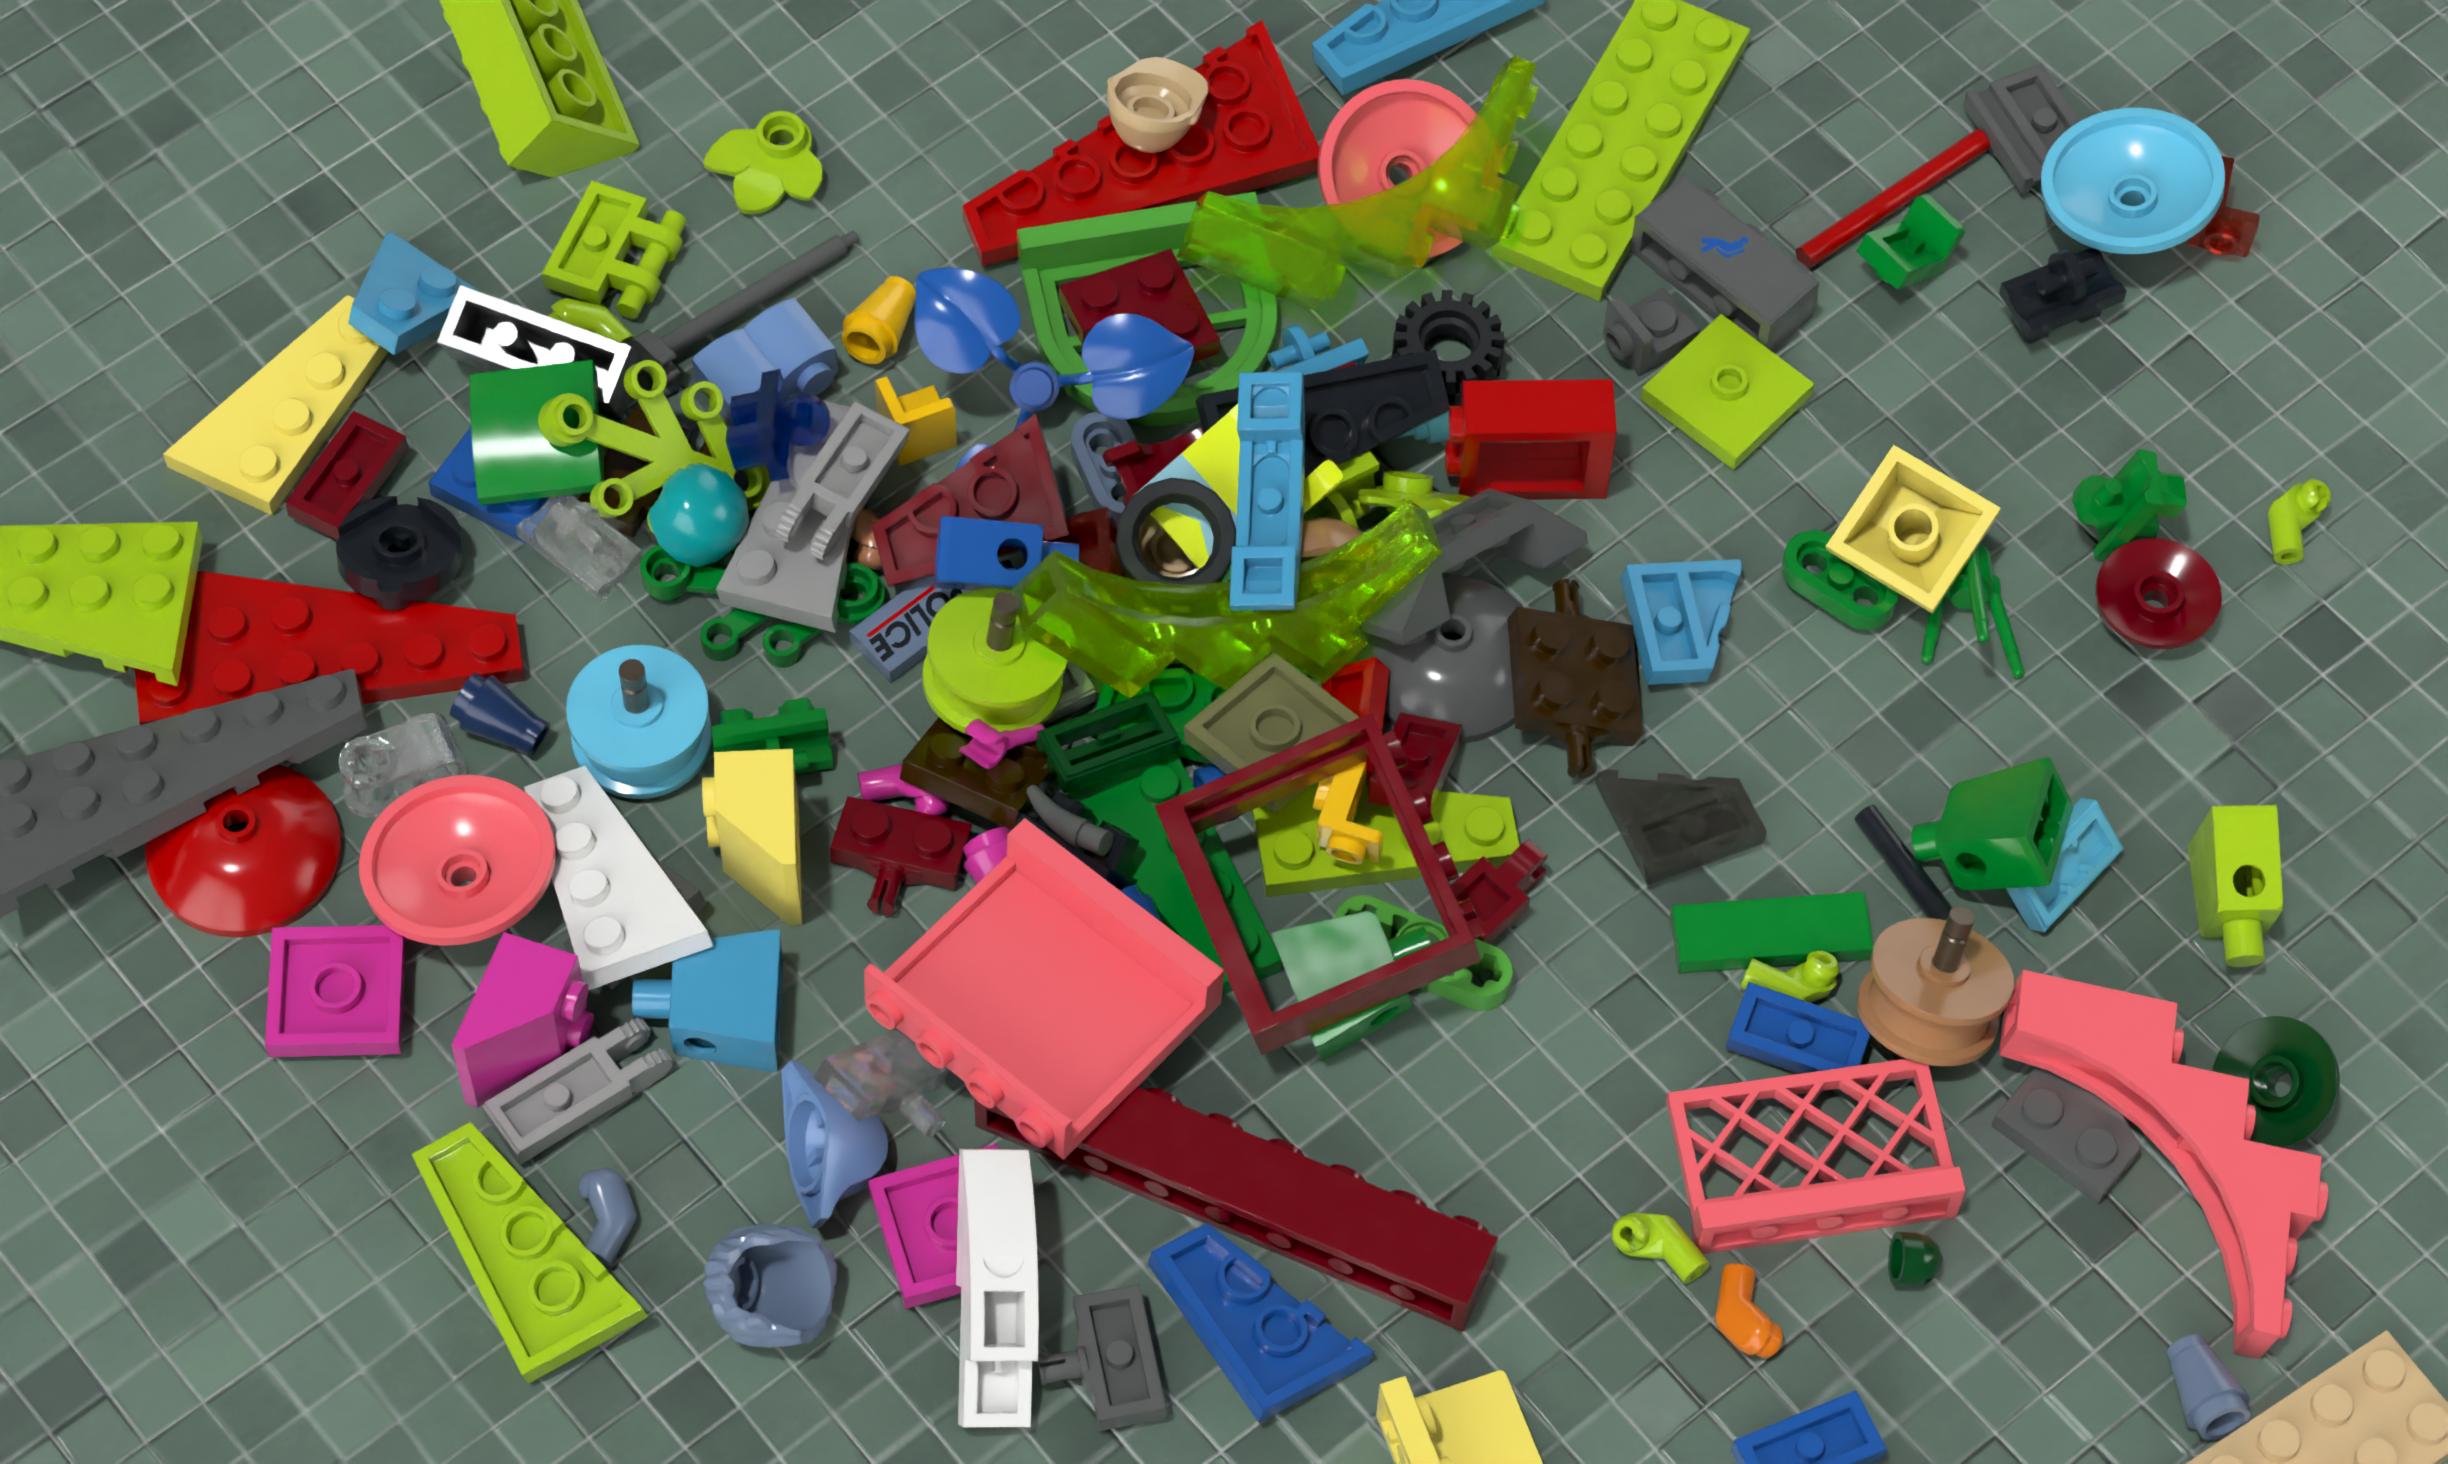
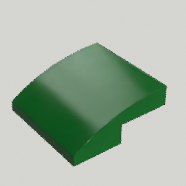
M593 360L469 374L473 460L477 497L480 505L589 493L595 485L604 481L603 445L584 439L571 446H556L544 438L538 424V416L542 406L548 400L566 393L577 394L586 399L592 407L593 414L598 415V373ZM566 407L563 412L564 422L568 427L576 429L579 425V415L574 409Z

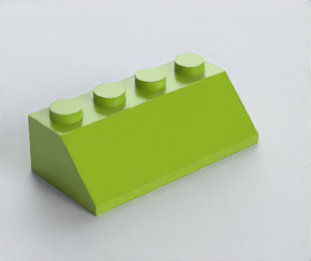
M439 0L444 10L443 16L451 27L461 51L462 62L469 71L481 99V108L488 116L498 140L500 154L508 166L517 170H525L554 178L633 153L640 146L578 0Z

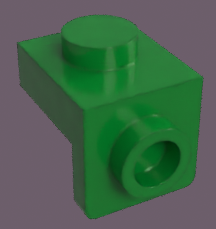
M1923 194L1915 198L1902 221L1866 233L1856 252L1873 267L1875 274L1881 280L1900 290L1940 275L1963 238L1965 228L1929 194Z

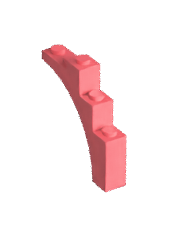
M2023 970L2014 983L2011 999L2004 1010L1999 1055L2048 1070L2095 1094L2138 1126L2173 1163L2202 1207L2223 1257L2233 1303L2234 1354L2260 1359L2278 1338H2285L2290 1327L2292 1301L2284 1298L2285 1278L2290 1276L2295 1265L2297 1240L2313 1221L2319 1222L2321 1220L2328 1200V1184L2320 1181L2322 1156L2249 1141L2253 1133L2256 1117L2255 1106L2247 1104L2249 1079L2178 1064L2183 1048L2184 1032L2182 1029L2175 1028L2177 1003Z

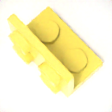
M1495 1371L1416 1398L1413 1396L1406 1376L1382 1383L1379 1386L1376 1417L1395 1464H1543L1504 1371Z

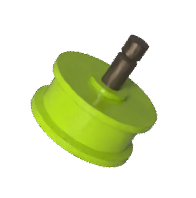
M982 588L956 596L938 611L929 628L927 654L922 671L923 691L929 705L945 723L967 734L965 730L969 723L978 718L999 732L1005 730L1012 731L1037 724L1043 725L1055 712L1061 697L1063 675L1069 656V643L1065 629L1057 616L1046 605L1019 591L1005 588Z

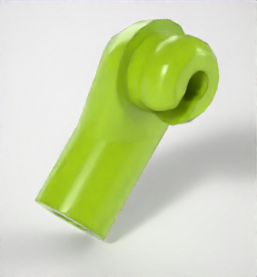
M1814 951L1809 953L1805 963L1783 972L1752 958L1740 988L1746 990L1748 982L1812 1003L1828 996L1837 985L1836 976L1839 973V963L1828 952Z
M1631 1213L1617 1219L1612 1227V1241L1620 1251L1633 1257L1665 1259L1684 1284L1691 1283L1699 1278L1710 1266V1262L1684 1230L1668 1215Z

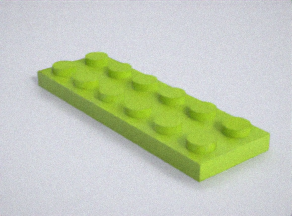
M1635 0L1496 235L1492 244L1491 256L1601 302L1630 251L1635 216L1657 199L1665 190L1749 42L1751 29L1682 0Z

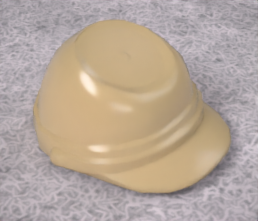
M1151 57L1141 59L1120 73L1108 78L1106 100L1112 124L1122 141L1141 152L1156 153L1165 151L1175 145L1185 136L1191 125L1197 123L1209 89L1205 78L1188 66L1166 58Z

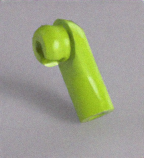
M564 298L552 304L553 312L548 315L551 318L627 345L635 337L602 305Z
M2309 479L2304 483L2295 484L2270 505L2267 517L2273 559L2278 564H2294L2304 558L2305 553L2301 531L2320 516L2321 511L2328 508L2331 502L2330 490L2324 482L2318 479Z

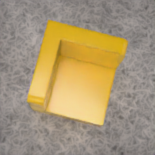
M887 376L875 380L876 411L910 429L908 441L896 458L899 466L957 446L955 407L950 398L940 400L934 385L897 397Z

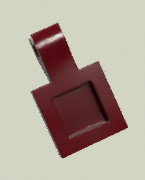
M1530 839L1522 843L1498 868L1484 856L1481 857L1451 885L1458 903L1469 898L1474 906L1478 920L1485 935L1476 939L1491 944L1529 909L1530 897L1524 892L1531 889L1544 877L1546 869L1541 864L1547 860L1548 856Z

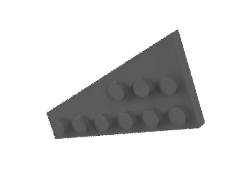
M354 668L331 675H322L312 680L271 691L258 692L248 697L211 707L195 709L188 713L147 724L131 726L124 730L87 740L67 743L57 748L1 761L0 918L20 908L17 900L18 897L48 882L52 890H55L73 881L75 877L72 870L102 854L106 857L117 858L207 812L203 802L233 787L236 793L240 795L259 785L260 782L257 775L285 760L300 764L368 729L361 689Z

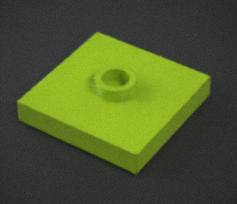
M1720 314L1642 387L1640 399L1734 470L1812 396L1815 383L1723 314Z

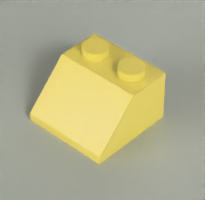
M793 749L714 752V777L702 778L703 812L707 820L708 848L720 847L723 872L789 926L802 925L800 818Z

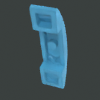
M1302 371L1239 373L1237 432L1240 439L1236 546H1232L1229 606L1231 611L1295 610L1300 575L1304 513V376Z

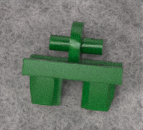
M2139 449L2114 478L2095 475L2083 479L2074 490L2072 501L2078 520L2084 525H2092L2097 528L2098 543L2093 549L2094 559L2105 561L2113 551L2126 543L2145 538H2157L2159 530L2158 515L2176 518L2185 509L2187 497L2184 477L2179 474L2159 471L2156 452Z
M807 697L785 701L778 708L779 715L754 719L753 712L747 711L745 708L722 711L719 715L718 725L710 726L714 752L793 749L795 774L834 768L825 707L815 709L811 700Z

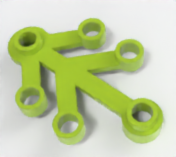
M644 360L630 366L624 375V387L632 398L638 400L655 436L593 414L592 407L588 401L573 393L562 394L548 400L539 412V429L544 438L553 445L567 447L586 439L650 463L621 479L610 478L595 485L590 495L591 506L598 515L604 518H614L625 514L631 508L634 500L661 487L666 479L679 468H685L689 464H707L727 472L733 480L737 470L746 473L749 487L744 492L746 494L748 511L759 506L770 485L769 473L763 461L749 451L737 449L719 413L723 406L722 393L715 384L707 381H701L687 387L680 398L683 413L689 419L697 422L712 457L692 450L663 392L667 383L666 373L660 364L652 360ZM640 370H645L652 376L653 387L650 391L642 389L638 384L637 375ZM696 391H701L708 397L709 408L707 412H702L696 407L694 403ZM566 407L574 409L579 415V425L576 429L568 427L564 422L563 412ZM607 487L615 489L619 494L620 503L616 509L610 508L605 503L604 492ZM648 512V516H647L648 526H649L650 530L652 531V533L654 534L653 529H652V527H651V525H650V522H649V512Z

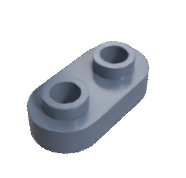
M1096 411L1084 415L1073 426L1071 432V456L1097 514L1106 522L1118 525V519L1125 506L1123 502H1118L1114 499L1119 496H1125L1127 493L1115 466L1107 467L1102 457L1103 454H1097L1092 450L1097 447L1111 449L1136 439L1125 419L1111 418Z

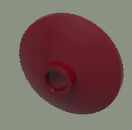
M2161 538L2139 539L2117 548L2103 562L2095 585L2098 608L2109 626L2130 642L2152 649L2180 648L2202 638L2214 625L2222 602L2219 579L2211 565L2188 546ZM2146 601H2158L2164 608L2151 606Z

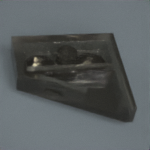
M1606 769L1598 772L1596 786L1647 886L1758 846L1765 841L1767 831L1740 779L1708 776L1702 780H1694L1681 774L1658 773L1657 780L1655 781L1618 778L1619 770Z

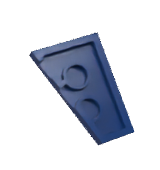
M1206 1223L1151 1251L1148 1266L1259 1423L1370 1364L1375 1352L1357 1337L1350 1341L1324 1321L1326 1313L1306 1299L1301 1303L1270 1279L1271 1271L1210 1224Z

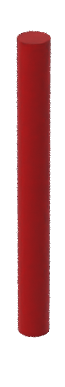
M1975 129L1798 247L1795 251L1798 261L1803 263L1808 269L1812 268L1990 148L1988 137L1982 130Z

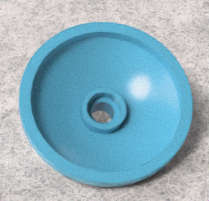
M2151 108L2113 109L2092 115L2074 124L2051 146L2041 171L2042 199L2048 214L2055 224L2068 236L2086 246L2116 254L2152 253L2185 242L2200 232L2211 221L2220 207L2225 189L2224 163L2212 139L2202 129L2185 118Z

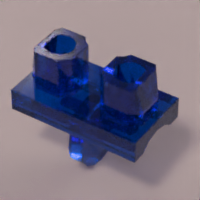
M781 370L762 372L760 391L731 397L730 411L734 427L727 428L726 444L735 471L766 465L771 482L789 479L793 446H811L820 442L828 433L831 420L830 411L826 403L819 397L808 393H796L782 401L783 377Z

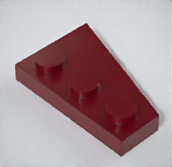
M1037 414L1018 425V429L993 446H988L971 457L968 463L937 484L933 483L871 525L888 587L893 588L934 576L938 524L941 516L1043 525L1042 541L1056 542L1072 537L1041 421ZM1001 547L997 551V557L1020 552V549Z

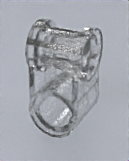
M437 712L419 714L396 726L368 736L357 737L345 745L338 759L340 774L345 780L343 792L346 805L358 816L371 819L377 818L398 797L421 784L449 776L469 775L470 772L444 715ZM365 754L366 765L361 767L360 755ZM375 788H380L381 799L379 801H376Z

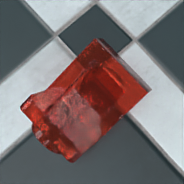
M2221 156L2225 169V189L2222 202L2211 221L2188 240V245L2207 249L2218 255L2246 257L2256 235L2260 216L2256 213L2226 207L2234 158Z

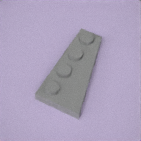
M814 398L716 588L720 604L836 632L839 617L837 604L840 589H844L848 569L846 557L850 538H854L857 517L850 527H844L837 543L824 560L810 554V549L816 531L824 524L828 516L810 507L800 530L789 542L775 536V531L782 514L795 496L798 482L850 408L849 406Z

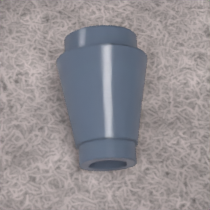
M2193 1334L2174 1342L2168 1348L2167 1356L2171 1362L2172 1372L2188 1427L2198 1430L2203 1439L2215 1440L2228 1436L2246 1424L2250 1418V1411L2247 1407L2250 1399L2249 1394L2212 1348L2207 1345L2204 1337L2199 1334Z

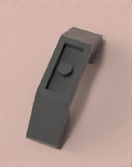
M1488 488L1395 538L1360 620L1362 631L1390 640L1395 645L1418 643L1427 637L1428 631L1451 619L1442 574L1455 572L1465 565V560L1486 549L1500 547L1501 556L1527 563L1535 569L1552 568L1561 564L1565 560L1566 555L1588 544L1587 533L1531 500Z

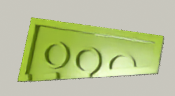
M1320 781L1307 787L1277 814L1266 805L1251 810L1265 897L1422 878L1391 807L1367 802L1369 784H1365L1353 823L1383 833V851L1379 863H1373L1364 859L1362 864L1358 865L1345 863L1328 855L1325 847L1317 845V823L1321 811L1313 809V803ZM1440 791L1431 812L1434 821L1423 825L1432 846L1442 841L1445 842L1458 873H1465L1483 856L1498 868L1520 846L1509 797Z
M471 1122L411 1154L521 1375L528 1383L537 1380L649 1317L637 1301L615 1280L601 1262L579 1241L564 1222L543 1202Z

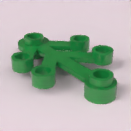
M749 514V523H748V526H749V524H750V522H751V520H752V518H753V516L750 515V514ZM739 543L730 551V553H735ZM660 545L649 549L643 555L640 562L644 589L649 595L662 601L676 600L686 591L718 595L716 588L726 570L702 566L694 567L676 561ZM848 563L844 589H840L837 604L838 621L855 625L861 623L884 605L885 588L880 577L869 567L858 563ZM666 574L677 577L668 582L657 581L659 577ZM852 593H857L864 597L856 601L844 599L845 596ZM737 608L724 618H713L707 621L700 631L703 653L714 661L731 659L739 650V639L772 617ZM791 622L789 625H774L763 636L764 656L775 667H790L800 659L802 645L824 630ZM718 634L730 637L728 642L720 645L709 641ZM778 641H788L793 644L790 649L785 651H778L772 648L773 644Z

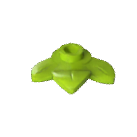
M775 111L767 114L761 119L755 129L730 130L711 146L703 161L705 169L735 177L733 182L735 203L740 212L747 215L760 214L771 210L780 203L786 193L799 200L810 201L819 190L823 177L821 162L811 152L812 136L810 129L797 115L788 111ZM778 142H788V143H789V144H786V145H775V144L778 143Z
M1406 471L1384 472L1382 486H1377L1376 489H1360L1357 495L1360 503L1375 507H1387V511L1397 513L1401 518L1417 523H1424L1471 497L1433 491V476Z

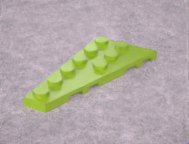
M151 522L0 526V640L62 657L78 653L102 660L105 668L126 673L128 668L132 667L155 673L156 679L159 682L178 686L203 541L199 523Z

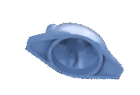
M789 1060L781 1070L787 1158L793 1186L811 1228H818L829 1219L837 1201L858 1193L868 1184V1180L881 1169L888 1152V1139L884 1125L877 1113L867 1103L858 1098L855 1086L828 1085L815 1076L802 1063Z

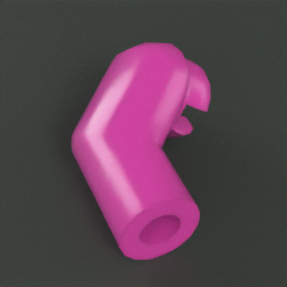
M902 764L857 773L863 800L877 802L907 796L914 797L915 810L917 812L940 815L946 813L949 809V801L900 780Z

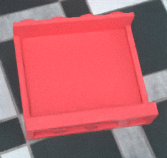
M1024 818L1007 834V856L884 973L872 963L864 969L865 1005L871 1016L880 1025L890 1030L896 1027L914 1041L917 1050L927 1062L939 1069L947 1067L962 1079L970 1094L979 1103L988 1108L996 1106L1014 1120L1019 1132L1031 1144L1039 1148L1047 1146L1064 1160L1221 1004L1224 970Z

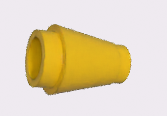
M898 276L886 278L883 284L844 319L842 343L851 356L863 363L879 364L897 352L916 300V290L910 282Z

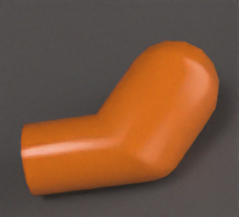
M1727 1264L1722 1269L1715 1315L1717 1328L1739 1350L1747 1355L1756 1354L1761 1358H1770L1780 1350L1783 1343V1332L1779 1325L1771 1322L1769 1317L1752 1303L1756 1272L1751 1267L1743 1264Z

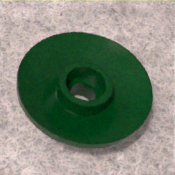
M2263 1017L2243 1025L2223 1044L2212 1069L2213 1072L2249 1079L2247 1104L2254 1105L2256 1110L2254 1129L2249 1141L2281 1148L2301 1143L2314 1135L2330 1117L2339 1094L2340 1073L2338 1062L2331 1046L2313 1027L2290 1017ZM2289 1074L2292 1079L2291 1090L2287 1095L2279 1097L2275 1091L2276 1081L2280 1076Z

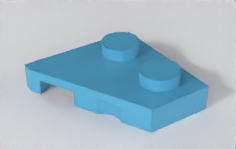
M391 231L385 234L354 299L348 324L391 354L396 355L443 328L460 285L478 290Z
M1741 559L1626 565L1620 579L1647 685L1707 682L1714 668L1720 647L1719 640L1727 623L1734 588L1742 571Z

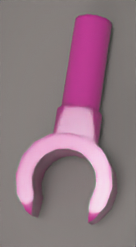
M978 718L966 727L965 732L972 736L973 739L966 746H962L959 752L982 767L992 769L1002 760L1007 750L1036 741L1037 731L1045 728L1043 725L1037 724L1012 731L1005 730L999 732Z

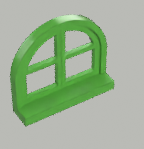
M1256 192L1017 229L1018 266L1036 345L1042 361L1052 365L1059 375L1089 372L1083 359L1077 353L1082 352L1083 347L1078 336L1068 337L1056 287L1158 252L1172 249L1181 267L1233 259L1245 308L1207 314L1215 330L1246 325L1245 331L1237 350L1220 369L1207 378L1184 387L1182 382L1174 394L1160 407L1142 417L1125 421L1135 425L1168 426L1199 420L1200 417L1195 401L1203 394L1239 388V373L1263 372L1269 362L1268 354L1273 351L1275 345L1277 301L1260 235L1261 211ZM1093 383L1061 387L1071 398L1087 409L1094 412L1098 411L1092 400Z

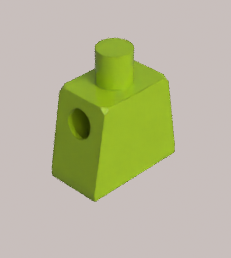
M2277 805L2212 806L2188 844L2199 933L2204 938H2223L2226 965L2232 967L2255 966L2265 961L2263 936L2270 930L2283 909Z

